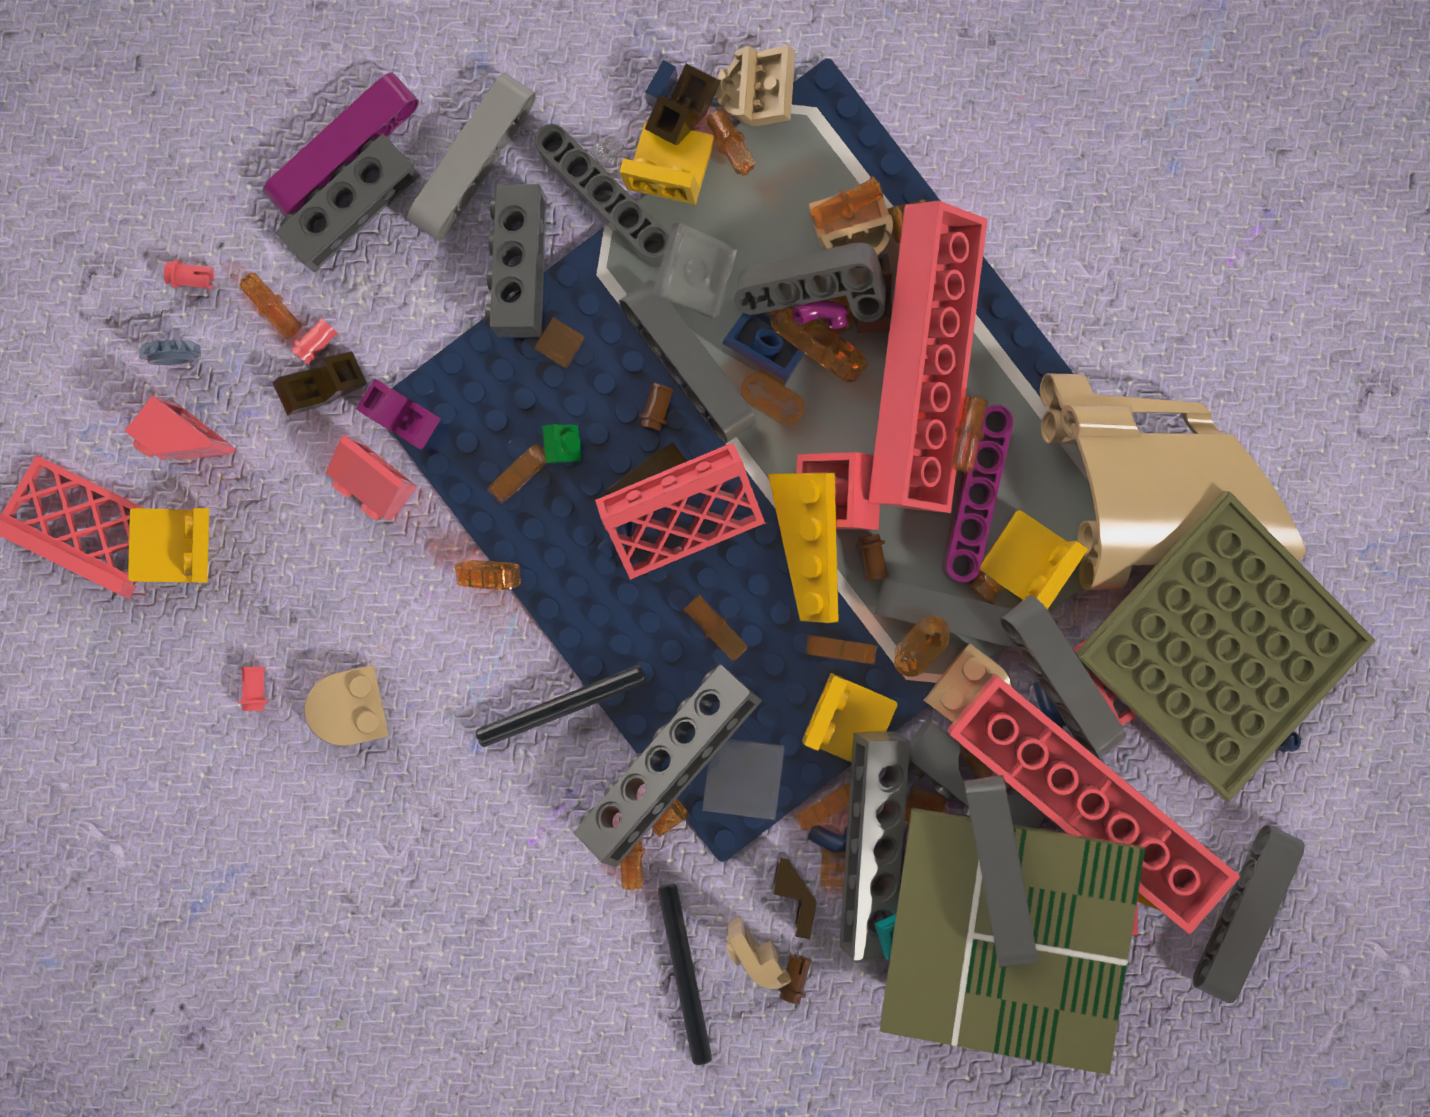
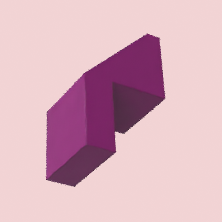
M377 379L373 380L356 408L357 411L421 450L441 420L438 416Z

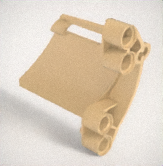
M1047 373L1044 375L1040 384V398L1043 405L1047 407L1041 422L1043 440L1046 443L1078 444L1093 496L1096 520L1083 521L1078 529V543L1088 549L1085 553V558L1079 566V581L1084 590H1122L1127 584L1132 565H1156L1223 491H1230L1298 561L1306 554L1307 550L1298 529L1268 478L1233 434H1224L1216 428L1211 419L1212 412L1202 403L1093 394L1090 384L1083 374ZM1132 413H1182L1186 425L1194 434L1141 433Z

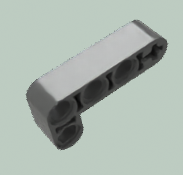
M862 242L852 243L747 267L739 275L734 302L738 310L745 314L753 315L846 295L854 317L863 322H873L878 320L885 310L886 282L874 248Z

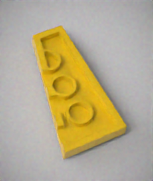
M835 473L768 474L800 621L837 622L839 620Z

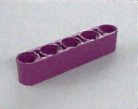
M393 72L383 75L265 183L262 190L263 193L285 217L291 212H298L308 203L307 198L315 189L319 187L324 188L334 179V173L341 165L347 162L351 163L361 154V148L366 142L372 138H379L382 134L388 137L417 109L419 100Z
M1002 405L987 407L977 415L974 421L942 561L944 575L954 582L973 580L981 568L1013 428V416ZM988 414H995L1001 419L1002 427L998 433L992 432L986 427L985 419ZM981 449H986L993 455L994 462L989 469L981 467L977 461V454ZM973 485L981 486L986 493L985 500L981 505H977L970 500L969 490ZM965 520H970L977 526V535L971 541L965 539L960 532L961 525ZM960 555L964 556L969 562L968 572L961 577L956 575L952 568L954 559Z

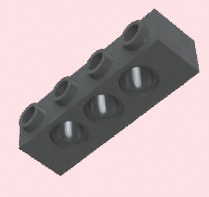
M384 134L379 138H372L366 142L361 148V154L351 163L347 162L341 165L334 173V179L324 188L319 187L308 196V203L298 212H291L284 217L280 223V228L275 232L300 261L313 272H316L420 176L414 166ZM380 170V176L376 182L365 183L366 175L370 171ZM352 194V203L346 208H339L340 199L344 195ZM325 218V228L321 232L313 233L312 227L314 222Z
M540 184L496 185V196L490 200V215L492 220H494V233L489 234L488 247L490 255H493L492 268L487 270V286L491 290V303L486 304L485 320L486 324L490 326L499 338L542 337L547 197ZM517 221H524L523 226L519 230L510 231L512 224ZM523 256L522 261L517 266L508 267V263L513 257ZM521 291L517 301L512 303L506 302L511 292Z

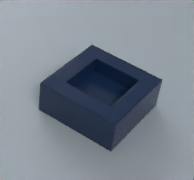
M665 60L662 61L645 91L647 104L653 107L659 94L668 96L677 80L676 67Z

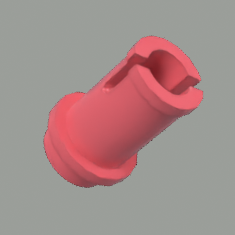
M178 259L165 264L164 281L166 284H171L172 288L178 289L180 286L203 288L206 290H212L214 284L209 282V280L214 281L215 279L213 267L182 264Z
M320 317L319 321L300 341H294L296 345L292 351L308 365L312 360L317 362L318 358L316 356L338 333Z
M241 667L242 700H238V704H242V711L265 710V703H268V699H265L266 667Z

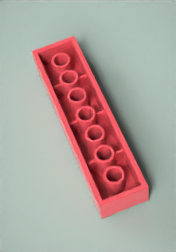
M942 201L905 205L868 502L918 511L951 513L988 219Z
M995 673L947 729L950 736L997 775H1003L1004 781L1068 834L1143 846L1145 853L1139 893L1189 935L1241 877Z

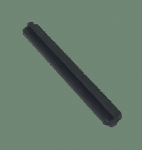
M641 666L632 667L480 727L476 730V737L482 747H487L643 686L647 682L646 675Z
M665 884L659 887L658 895L691 1058L694 1065L707 1064L711 1062L712 1054L678 887L676 884Z

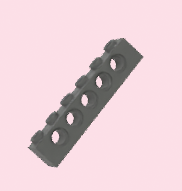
M721 664L716 669L708 672L701 682V687L692 697L685 699L679 705L677 714L667 725L662 726L656 731L652 743L644 752L637 754L630 761L629 769L619 780L614 781L607 787L603 799L595 808L588 810L581 817L580 825L573 833L601 863L617 867L762 702V699ZM720 700L718 711L710 715L711 705ZM695 728L693 740L685 743L686 734ZM670 756L671 762L669 767L665 771H661L663 760ZM645 784V794L642 798L637 799L639 787ZM621 812L620 823L613 827L614 816Z
M894 731L853 733L840 948L854 961L885 958L875 923L897 914L900 878L904 865V855L902 853L903 837L907 833L905 807L906 801L910 796L907 778L908 765L912 761V748L909 739ZM886 767V773L879 779L880 771ZM884 803L882 811L876 815L878 807ZM882 839L880 846L874 850L875 844ZM879 876L878 881L871 886L873 880ZM876 912L875 917L869 921L871 915Z

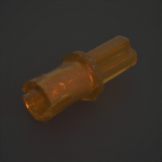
M725 109L713 111L707 117L706 123L718 141L717 147L719 152L726 155L735 173L742 176L748 175L755 168V161L744 144L745 137L743 133L736 130Z
M871 177L866 182L847 191L839 190V195L810 210V217L816 228L822 229L846 216L854 217L855 211L876 200L882 199L883 192L876 178Z
M254 272L241 279L239 286L258 307V314L261 317H266L284 339H289L299 332L303 324L282 303L283 298L281 295H275Z
M970 396L964 398L960 425L954 431L957 441L952 468L961 472H969L974 468L979 441L984 439L982 426L988 402L985 399L973 397L972 399Z
M701 594L684 609V612H687L706 633L704 637L706 639L710 637L730 660L738 659L746 651L747 645L725 622L727 618H721L702 598Z
M642 839L621 862V887L623 889L636 890L643 886L642 855L646 854V849L642 848Z

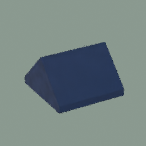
M768 312L753 315L743 313L724 338L722 351L785 388L813 339Z

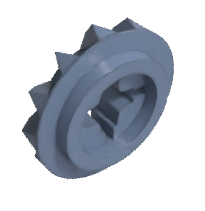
M190 340L154 341L153 343H145L139 348V358L147 360L148 364L151 365L188 364L194 362V358L201 356L200 345Z

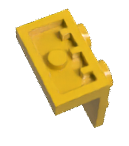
M646 121L634 160L623 158L619 173L626 189L696 205L714 144L713 135L691 130L678 145H674L647 131L645 127L648 121Z
M132 508L130 510L129 581L208 583L209 508H193V510Z
M1017 510L982 560L980 572L1021 600L1031 595L1048 609L1088 549L1077 541L1064 540L1023 511Z
M830 673L802 738V742L805 746L817 751L822 749L852 762L853 733L886 732L898 704L890 698Z

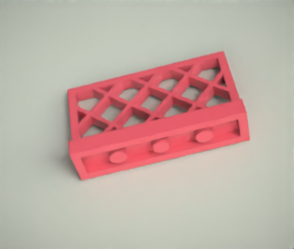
M733 442L595 500L601 520L612 539L630 580L765 523L747 477L743 461ZM739 476L741 482L734 494L719 490L723 482ZM699 492L707 494L700 509L685 504L688 497ZM715 497L729 501L723 515L708 511ZM738 504L751 508L753 515L742 520L731 518ZM663 507L673 509L666 523L651 519L653 512ZM681 512L696 516L689 530L674 525ZM704 519L717 522L718 525L713 532L706 535L697 532ZM630 521L638 523L632 537L619 534L615 529ZM646 526L661 530L655 544L640 540ZM670 533L684 537L681 545L673 549L663 545ZM635 548L650 551L647 560L632 565L630 557Z
M36 455L0 515V536L130 599L137 587L133 585L134 582L129 581L128 571L125 573L116 568L112 556L113 553L129 549V542L110 547L105 530L124 524L129 540L130 515H128L126 508L131 510L132 508L143 507ZM44 467L54 473L57 486L38 491L35 480ZM62 477L70 480V482L63 483ZM78 486L85 487L89 502L70 507L66 490ZM94 492L103 496V498L96 499ZM59 493L64 510L45 515L40 498ZM34 501L38 518L25 522L13 518L21 504ZM110 502L117 503L122 518L103 523L98 506ZM92 508L96 526L77 531L73 514ZM66 516L71 534L58 538L52 537L47 522ZM39 524H40L42 531H40V530H38V529H36V528H34V527H32V526H36V525H39ZM99 532L103 550L91 554L84 553L80 538ZM73 540L75 548L65 542ZM106 556L107 563L97 558Z

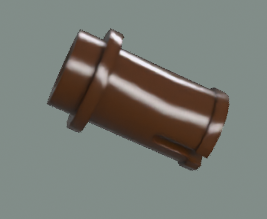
M651 383L644 412L639 414L638 418L641 419L640 426L642 428L661 432L662 426L667 425V421L664 419L674 390L665 385Z
M880 534L859 537V545H856V549L861 550L866 575L865 580L872 581L889 577L882 548L885 540H881Z
M792 953L789 954L786 970L789 973L791 982L778 989L780 991V999L800 1004L801 998L806 997L804 987L809 967L812 963L810 958L801 955L797 957L796 954Z

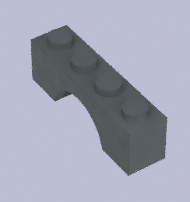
M927 719L910 740L912 761L908 768L921 779L927 773L937 781L933 788L949 801L954 796L966 804L962 811L971 817L965 782L959 770L958 761L962 745L934 722ZM1012 786L1007 788L1006 792L1012 824L1037 829L1047 815Z

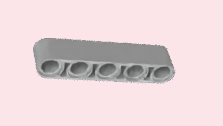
M502 73L493 83L413 202L407 215V221L437 241L442 240L455 224L532 109L536 100V93L508 74Z

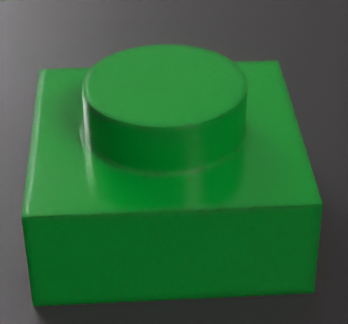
M552 424L542 426L546 463H575L582 461L578 425Z

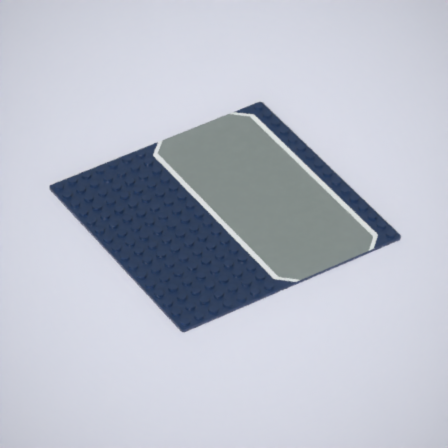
M829 58L822 60L793 82L790 121L755 127L739 123L714 142L696 205L647 194L637 201L669 235L673 253L672 258L667 264L657 268L650 267L605 225L544 272L542 337L499 338L490 326L486 324L484 317L392 387L396 392L441 418L422 450L392 432L582 683L587 686L632 667H642L647 680L643 686L598 703L636 754L645 751L652 743L656 731L673 719L677 714L679 705L685 699L692 697L701 687V682L705 675L711 670L716 669L720 664L732 672L762 699V702L674 801L681 813L720 862L730 859L851 766L852 762L822 749L817 751L805 746L802 742V738L830 673L896 701L898 705L886 731L895 732L929 706L923 700L967 642L989 658L1006 647L875 614L884 578L872 581L865 580L866 575L861 550L856 549V545H859V537L880 534L881 540H885L882 548L887 573L889 574V577H886V579L1008 609H1013L1023 601L980 571L971 581L954 582L949 580L942 570L943 556L974 421L981 411L992 405H1002L1013 416L1012 433L983 559L1017 510L1023 511L1066 541L1078 542L1080 524L1083 521L1096 520L1090 483L1078 444L1046 443L1041 434L1042 417L1047 411V407L1043 405L1040 398L1042 378L1047 373H1074L983 256L951 513L918 511L880 504L879 530L836 529L839 621L832 623L800 621L768 474L796 473L797 454L857 452L874 455L889 332L857 333L855 317L851 312L846 295L826 299L841 303L848 312L845 314L847 324L839 329L830 328L827 324V318H817L802 325L796 324L792 317V309L797 306L769 311L768 313L813 339L785 388L722 351L724 338L743 314V312L738 310L734 302L739 275L743 269L750 266L821 251L822 249L819 245L809 212V203L879 183L888 214L892 216L893 221L892 234L887 246L881 253H888L892 271L891 304L893 307L905 205L941 201L837 65ZM628 215L621 221V226L626 228L633 227L639 218L634 215ZM659 240L651 241L646 246V251L658 253L663 249L664 243ZM648 280L654 281L663 291L755 415L756 423L726 444L713 433L620 307L619 300ZM521 291L517 292L506 302L512 303L517 301ZM651 383L665 385L674 390L664 419L667 421V425L662 426L661 432L642 428L640 426L641 419L638 418L639 414L644 412ZM995 414L987 415L985 419L986 427L990 431L998 433L1002 427L1001 419ZM552 424L578 425L582 461L575 463H546L542 426ZM672 442L687 461L733 442L743 461L747 477L763 516L764 524L631 580L618 552L612 558H608L601 553L598 545L609 533L606 531L595 500L606 496L605 491L647 458ZM981 449L977 454V461L981 467L986 469L992 467L994 458L990 451ZM739 476L723 482L719 490L734 494L741 482ZM973 485L969 490L970 500L977 505H981L985 500L986 493L981 486ZM700 492L688 497L685 504L700 509L707 494ZM715 497L708 511L723 515L729 501ZM738 504L731 518L742 520L753 515L751 508ZM663 507L653 512L651 519L666 523L673 509ZM681 512L674 525L689 530L696 516ZM704 519L697 532L705 535L715 530L718 523ZM965 520L961 525L960 532L965 539L971 541L977 535V526L974 522ZM635 523V526L630 537H632L634 531L638 526V523ZM646 526L640 540L655 544L661 530ZM670 533L663 546L671 549L681 545L684 537ZM635 548L630 557L632 565L647 560L650 551ZM960 555L954 559L952 568L955 574L961 577L968 572L969 562L964 556ZM1081 561L1047 609L1049 613L1082 588L1079 581ZM720 700L711 705L710 715L718 711ZM695 728L688 731L685 743L693 740ZM670 756L663 760L661 771H665L669 767L671 762Z

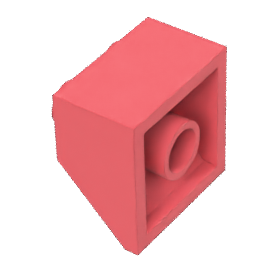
M153 395L125 430L127 434L135 439L132 445L149 457L156 455L162 460H166L167 457L177 460H189L232 454L236 449L181 405Z
M346 435L340 439L326 471V474L334 479V482L331 484L332 487L347 498L353 494L363 502L359 508L376 521L380 517L392 520L418 488L417 485L363 442Z
M857 452L797 454L796 473H835L836 529L879 530L880 504L868 502L874 455Z

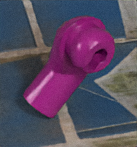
M821 300L802 304L792 309V317L798 325L817 318H827L828 326L834 329L842 328L847 324L845 314L848 312L841 303Z

